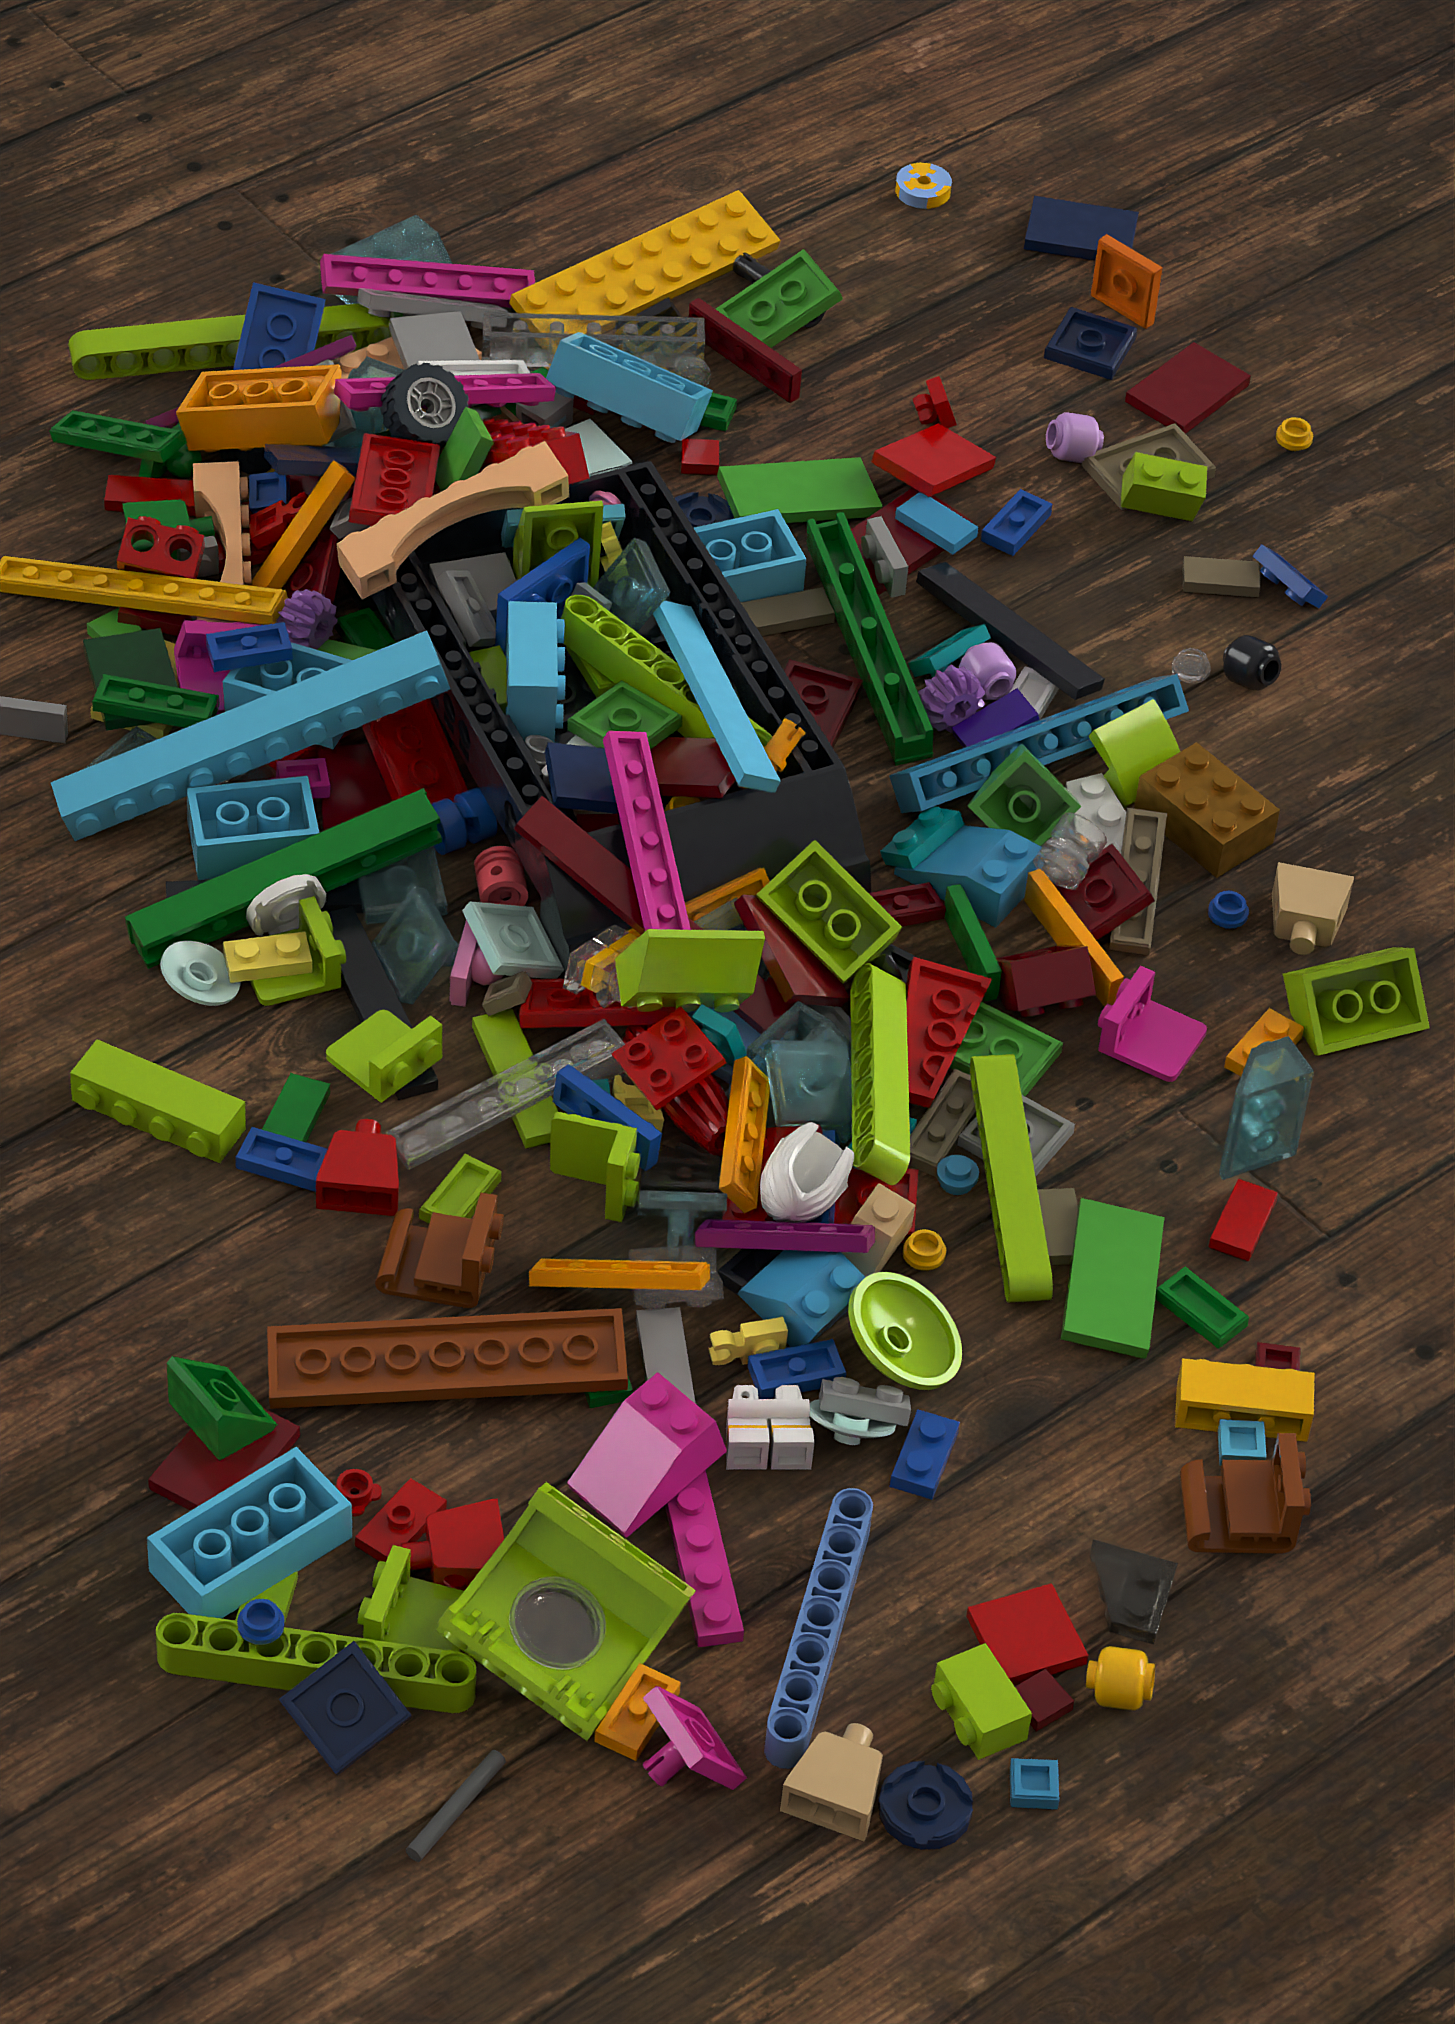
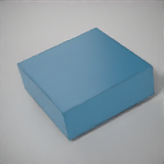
M1011 1758L1009 1767L1011 1807L1058 1809V1760Z

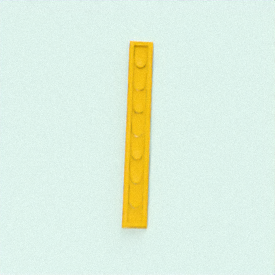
M3 556L0 560V592L263 625L276 623L280 616L278 612L282 611L285 606V599L288 598L286 590L9 556Z

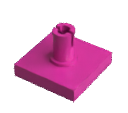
M655 1686L643 1697L670 1738V1741L649 1760L643 1762L645 1770L650 1771L648 1773L649 1776L658 1785L664 1786L686 1764L689 1769L732 1790L747 1779L701 1708L659 1686Z

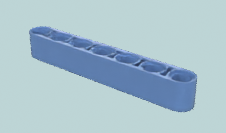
M857 1488L841 1490L832 1501L768 1716L764 1753L767 1760L779 1768L789 1769L795 1767L808 1749L868 1542L873 1502L865 1491Z

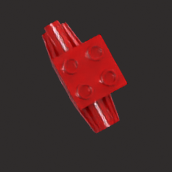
M679 1007L654 1025H629L626 1029L625 1037L622 1039L623 1046L611 1053L615 1061L656 1111L662 1108L680 1130L711 1155H723L729 1100L711 1073L726 1064L724 1057L682 1007Z

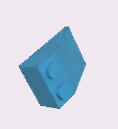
M963 825L914 869L896 867L894 874L914 885L930 882L939 898L944 901L947 886L960 884L961 887L963 886L977 918L996 928L1025 897L1028 872L1041 869L1044 848L1011 830Z

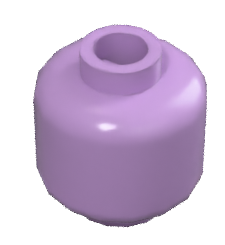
M1064 412L1056 420H1052L1049 423L1046 432V445L1048 449H1051L1055 458L1063 461L1082 463L1084 458L1094 456L1096 451L1101 450L1104 442V435L1099 430L1097 421L1094 417Z
M981 643L970 647L959 664V667L964 666L967 670H970L982 684V688L985 691L982 697L983 700L1000 699L1008 694L1013 687L1016 678V668L1003 649L995 643Z

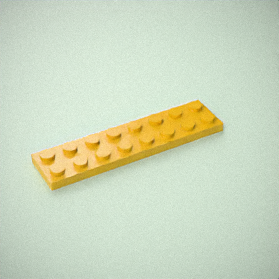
M737 190L511 294L509 304L549 354L553 355L556 353L560 340L577 332L590 337L615 325L616 315L636 316L638 313L668 297L672 299L732 271L735 259L739 255L743 256V253H748L753 258L758 259L777 250L781 240L744 195Z

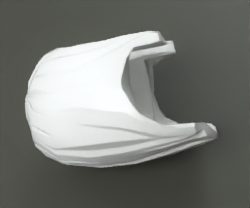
M808 1122L798 1127L791 1134L782 1138L767 1160L762 1172L760 1182L761 1204L765 1212L777 1222L805 1223L814 1220L828 1210L848 1187V1176L853 1166L854 1152L847 1146L843 1151L830 1139L816 1132L819 1126L813 1122Z

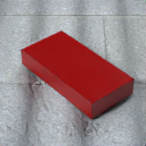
M1238 1179L1210 1237L1209 1248L1249 1261L1276 1204L1278 1192Z

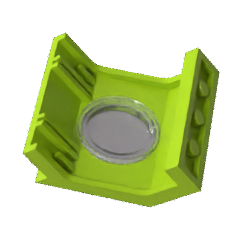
M546 1482L538 1488L512 1530L463 1594L446 1609L437 1622L439 1626L435 1631L584 1740L588 1741L638 1664L646 1662L696 1590Z

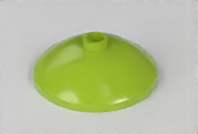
M892 1272L871 1274L854 1288L848 1306L852 1333L864 1356L878 1371L901 1385L919 1390L939 1388L956 1375L962 1360L960 1336L946 1308L928 1289L906 1276Z

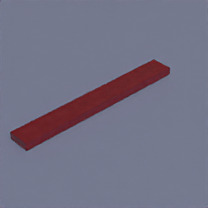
M541 796L519 820L514 830L642 935L645 930L631 869L546 798ZM688 917L691 930H703ZM757 974L754 993L733 1012L771 1043L797 1012L798 1008L792 1003H785L781 994Z

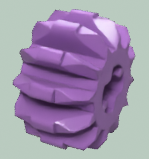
M307 589L304 591L296 590L291 599H285V606L282 611L278 612L280 617L276 622H285L290 642L317 650L333 635L332 629L337 623V619L334 617L336 606L331 604V600L325 598V595Z
M951 664L944 672L936 670L935 677L925 679L926 687L918 691L932 727L938 731L946 729L952 733L953 726L975 714L976 710L985 705L982 699L985 694L982 684L964 666L956 668Z

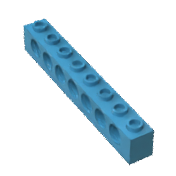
M1178 674L1154 677L889 775L901 813L923 811L979 790L991 773L1021 743L1043 765L1094 747L1088 737L1093 730L1152 699L1156 701L1166 720L1188 712L1189 709Z

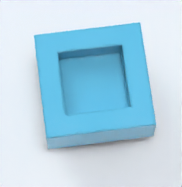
M1220 1419L1218 1426L1219 1465H1222V1460H1266L1264 1422Z

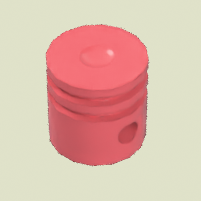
M494 846L483 850L474 861L480 902L524 906L528 900V889L524 867L515 850L507 846ZM511 897L509 900H503L504 898Z

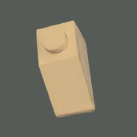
M878 1183L851 1223L875 1226V1243L868 1253H841L865 1277L880 1272L912 1228L915 1204Z

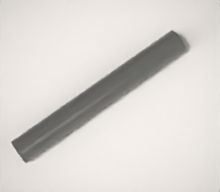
M496 1750L490 1751L406 1848V1853L412 1860L420 1862L502 1768L506 1763V1759L500 1752Z

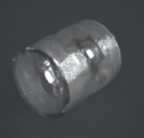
M1064 813L1051 832L1053 840L1048 839L1042 845L1033 859V864L1036 869L1044 871L1051 882L1060 887L1075 890L1087 875L1088 862L1096 861L1107 844V837L1090 820L1075 813Z

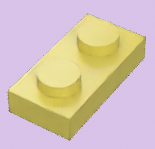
M305 931L223 942V954L230 983L312 973V957Z

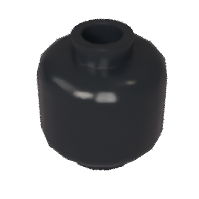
M1250 635L1238 637L1227 646L1223 654V668L1226 677L1231 682L1250 690H1262L1273 684L1280 675L1282 664L1278 649L1273 644Z

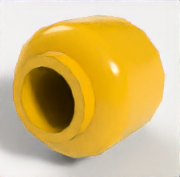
M1105 1647L1100 1652L1098 1661L1089 1660L1086 1688L1095 1689L1096 1702L1102 1707L1138 1710L1143 1705L1144 1700L1151 1701L1155 1664L1148 1663L1146 1654L1141 1650Z

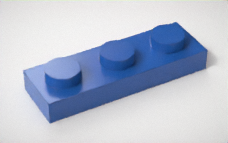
M568 1064L557 1071L553 1095L554 1104L568 1114H577L586 1118L637 1128L636 1153L640 1154L639 1167L647 1171L657 1164L662 1133L571 1065Z

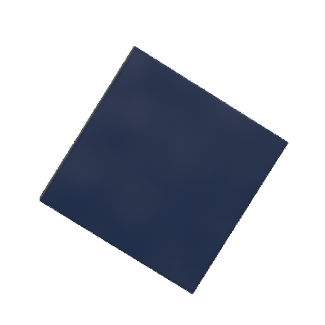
M1070 307L1046 346L1044 359L1112 380L1134 343L1138 328Z
M547 742L544 754L553 805L556 808L619 814L605 748Z
M355 1641L279 1699L337 1776L412 1718L410 1712Z

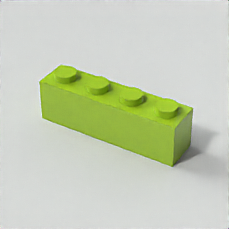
M96 1039L70 1072L72 1101L85 1109L95 1110L112 1117L123 1125H130L152 1134L161 1141H168L185 1148L199 1157H206L221 1163L246 1130L245 1101Z

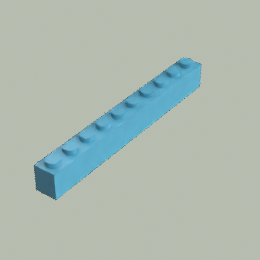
M424 631L51 782V786L61 818L74 841H77L186 797V788L218 784L314 744L321 743L341 733L358 728L388 714L432 698L451 688L428 632Z

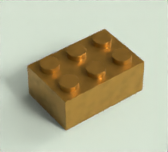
M1197 742L1139 777L1134 809L1167 813L1164 835L1216 878L1274 843L1280 813L1279 808Z

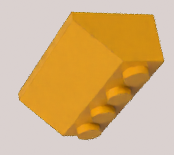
M340 364L201 372L176 411L181 429L187 441L188 450L216 452L220 449H239L247 451L265 447V444L307 446L328 444L340 420V399L334 394L335 379H341Z

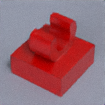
M940 376L926 380L930 395L919 394L913 398L921 424H930L939 417L941 425L947 429L956 426L957 423Z

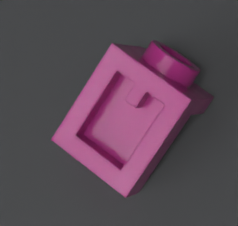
M325 758L277 761L276 778H270V780L308 776L312 799L330 797V782Z

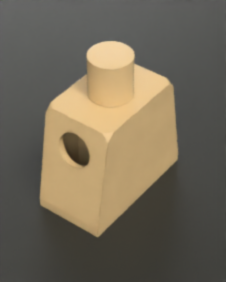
M1278 862L1272 890L1274 935L1280 939L1290 940L1291 950L1301 955L1310 954L1314 950L1315 945L1322 947L1331 946L1348 908L1354 876Z
M851 1723L847 1726L843 1737L826 1731L818 1733L783 1784L780 1811L865 1841L883 1757L879 1750L869 1747L873 1739L871 1730L864 1725Z

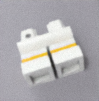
M737 1385L734 1388L733 1398L728 1401L726 1470L767 1469L769 1445L771 1469H811L814 1434L813 1428L810 1426L809 1399H802L797 1385H781L776 1388L775 1399H758V1388H755L753 1385Z

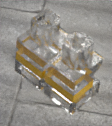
M614 924L594 937L593 940H589L572 951L568 960L563 988L576 995L587 988L596 993L597 1001L603 1008L610 1006L616 1001L621 1003L615 958L638 937Z

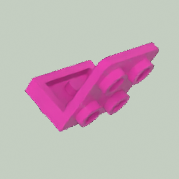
M184 620L174 646L179 688L219 695L220 705L216 714L224 713L223 680L230 670L214 672L206 645V634L261 625L245 624L242 622L223 623L207 622L204 620Z
M1140 965L1131 979L1125 978L1118 989L1114 1004H1107L1100 1014L1098 1027L1102 1028L1098 1051L1164 1081L1173 1082L1205 1038L1207 1027L1202 1022L1150 1000L1155 972Z

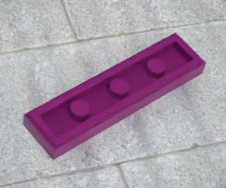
M706 1219L695 1232L696 1247L868 1253L875 1243V1226Z

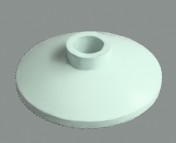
M180 941L170 945L162 955L160 966L165 980L177 993L190 1001L209 1006L223 1005L233 1000L240 989L241 982L230 983L224 954L212 946L196 941Z
M819 1399L810 1402V1417L823 1427L835 1432L834 1439L844 1444L858 1445L861 1438L888 1436L894 1433L896 1424L820 1410Z

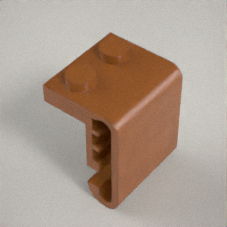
M480 1192L473 1219L433 1212L428 1228L411 1225L414 1209L406 1208L399 1210L394 1216L375 1281L376 1288L384 1294L463 1308L477 1306L486 1273H491L495 1255L494 1242L495 1240H500L503 1228L504 1214L497 1213L498 1195Z
M1296 1433L1277 1434L1272 1460H1222V1476H1204L1203 1459L1188 1462L1181 1468L1180 1478L1186 1534L1190 1550L1213 1553H1287L1295 1548L1303 1515H1309L1311 1509L1310 1489L1302 1487V1479L1305 1478L1306 1456L1305 1452H1298Z

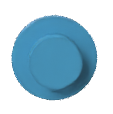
M950 1155L938 1163L936 1177L944 1191L953 1195H963L968 1193L978 1182L979 1168L972 1159L966 1156Z

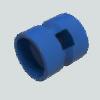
M476 787L456 794L453 802L445 798L431 803L440 817L437 830L442 836V842L433 847L441 855L464 848L467 840L472 844H476L497 834V819L480 788Z

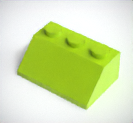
M816 840L809 844L756 894V897L842 984L854 977L863 965L870 963L875 957L879 956L895 941L902 928Z
M647 929L615 958L621 1007H637L638 1011L641 1012L655 1011L662 1007H676V1009L682 1007L686 1012L697 1010L701 1004L706 1007H714L716 1012H730L738 1009L739 1005L754 993L765 941L764 931Z
M1392 947L1283 973L1290 1013L1296 1023L1304 1026L1303 1036L1314 1055L1319 1056L1430 1028L1414 948Z

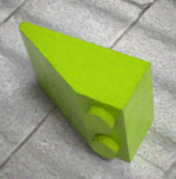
M589 501L524 507L513 546L512 568L516 581L578 538H582L590 544L588 585L598 592L603 502Z

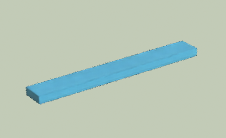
M656 599L651 611L738 785L775 793L781 781L692 607Z

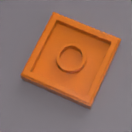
M1106 234L1098 241L1091 296L1147 329L1154 324L1163 267Z

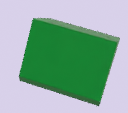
M174 1356L167 1362L168 1398L170 1405L219 1461L272 1432L278 1425L228 1367Z

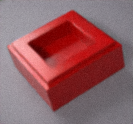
M682 440L681 473L718 474L719 440Z

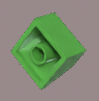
M1022 743L991 773L967 805L989 828L1011 830L1039 846H1042L1081 808L1078 800Z

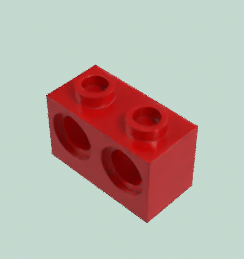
M139 516L138 519L128 517L117 558L118 570L197 579L205 549L204 535L199 534L198 530L190 526L177 525L176 528L161 525L160 521L151 517ZM139 540H148L153 544V547L149 551L139 552L133 548V545ZM176 549H186L191 553V556L185 561H177L171 557V554Z

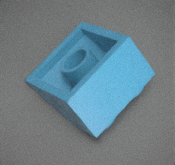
M783 1250L737 1294L763 1320L784 1317L788 1329L786 1343L790 1347L815 1342L848 1311L852 1291L866 1277L841 1252Z

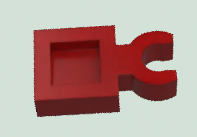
M306 492L296 495L288 504L280 500L249 516L250 540L257 549L279 541L309 497Z

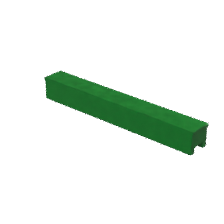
M844 512L836 513V520L816 524L814 518L807 520L808 550L829 602L835 612V617L860 679L863 680L864 689L895 766L932 758V725Z
M420 789L125 916L129 940L131 944L135 945L145 965L150 969L161 963L165 950L176 942L196 941L208 944L249 926L246 912L252 900L264 889L282 879L294 875H312L319 880L325 892H328L441 843L442 836L437 830L440 817L427 798L425 789Z

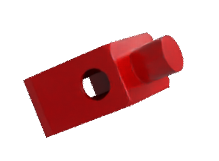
M361 1119L357 1122L355 1131L339 1130L334 1133L316 1177V1209L395 1216L398 1212L399 1178L396 1138L392 1135L381 1134V1125L377 1121Z
M498 1498L428 1515L426 1517V1541L401 1543V1547L411 1549L410 1570L430 1568L432 1583L465 1591L504 1541Z

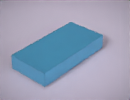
M921 492L896 509V520L952 555L974 540L978 534V526Z

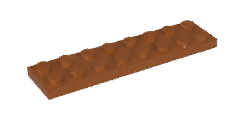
M622 1308L267 1327L270 1409L628 1390Z

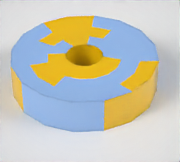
M913 163L901 168L897 173L895 192L898 198L909 206L922 209L937 208L945 204L950 198L952 179L949 173L942 167L931 163Z

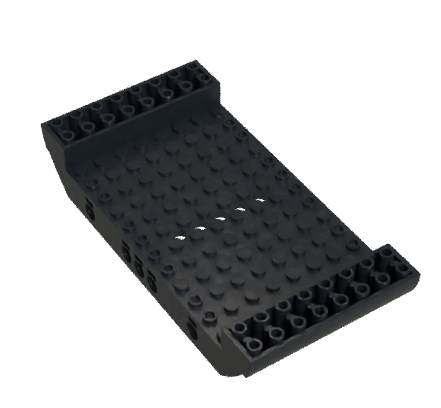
M642 461L590 473V479L570 484L569 497L556 504L589 502V497L595 491H603L614 494L625 507V520L618 541L636 586L621 592L616 577L608 580L600 560L598 592L612 602L609 611L677 662L651 609L656 599L691 606L747 716L770 733L771 736L775 734L784 718L797 724L795 728L798 729L800 727L806 733L786 758L785 762L787 765L783 771L776 772L781 782L775 793L747 788L725 794L722 798H711L664 811L684 902H688L757 868H764L769 881H771L814 840L868 893H871L870 860L865 853L858 815L843 763L651 461ZM523 508L494 510L463 519L428 538L399 566L396 571L397 583L364 599H361L342 568L339 575L359 610L368 607L372 611L379 609L397 642L424 631L428 632L451 688L430 698L431 703L541 896L540 922L563 966L564 976L566 979L582 978L586 961L606 947L609 948L611 944L619 940L617 935L632 929V927L514 830L519 820L541 796L553 804L551 789L545 786L543 773L509 715L503 713L497 703V693L494 688L489 689L482 677L479 662L474 663L469 652L495 647V644L493 646L469 647L429 575V564L504 552L512 568L513 547L504 548L502 546L501 531L507 510ZM601 543L600 557L606 556V552ZM557 643V647H565L564 671L558 672V675H565L566 700L557 701V704H563V729L555 728L554 743L567 744L575 736V734L568 731V719L597 698L593 691L589 689L588 683L568 653L566 645ZM675 731L670 736H668L685 738L678 731ZM661 796L664 810L674 796ZM558 808L576 823L573 809ZM619 814L617 825L588 832L592 838L631 869ZM743 923L730 929L736 931H747ZM622 948L617 950L616 957L623 952ZM604 960L594 966V969L599 965L603 964ZM617 972L610 974L609 977L617 975Z

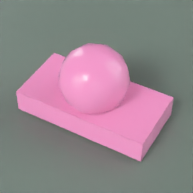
M467 920L450 975L451 1005L466 1007L473 981L484 986L499 981L504 976L492 973Z

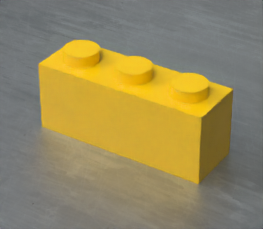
M1182 1358L1176 1390L1175 1427L1218 1432L1220 1419L1263 1421L1265 1437L1277 1438L1278 1433H1296L1297 1441L1307 1442L1314 1416L1315 1373L1294 1369L1257 1367L1250 1364L1239 1365L1212 1362L1205 1359L1193 1360Z

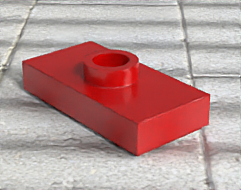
M410 1478L355 1536V1547L378 1561L386 1562L393 1545L401 1547V1543L417 1542L426 1532V1517L431 1513L447 1510V1500Z

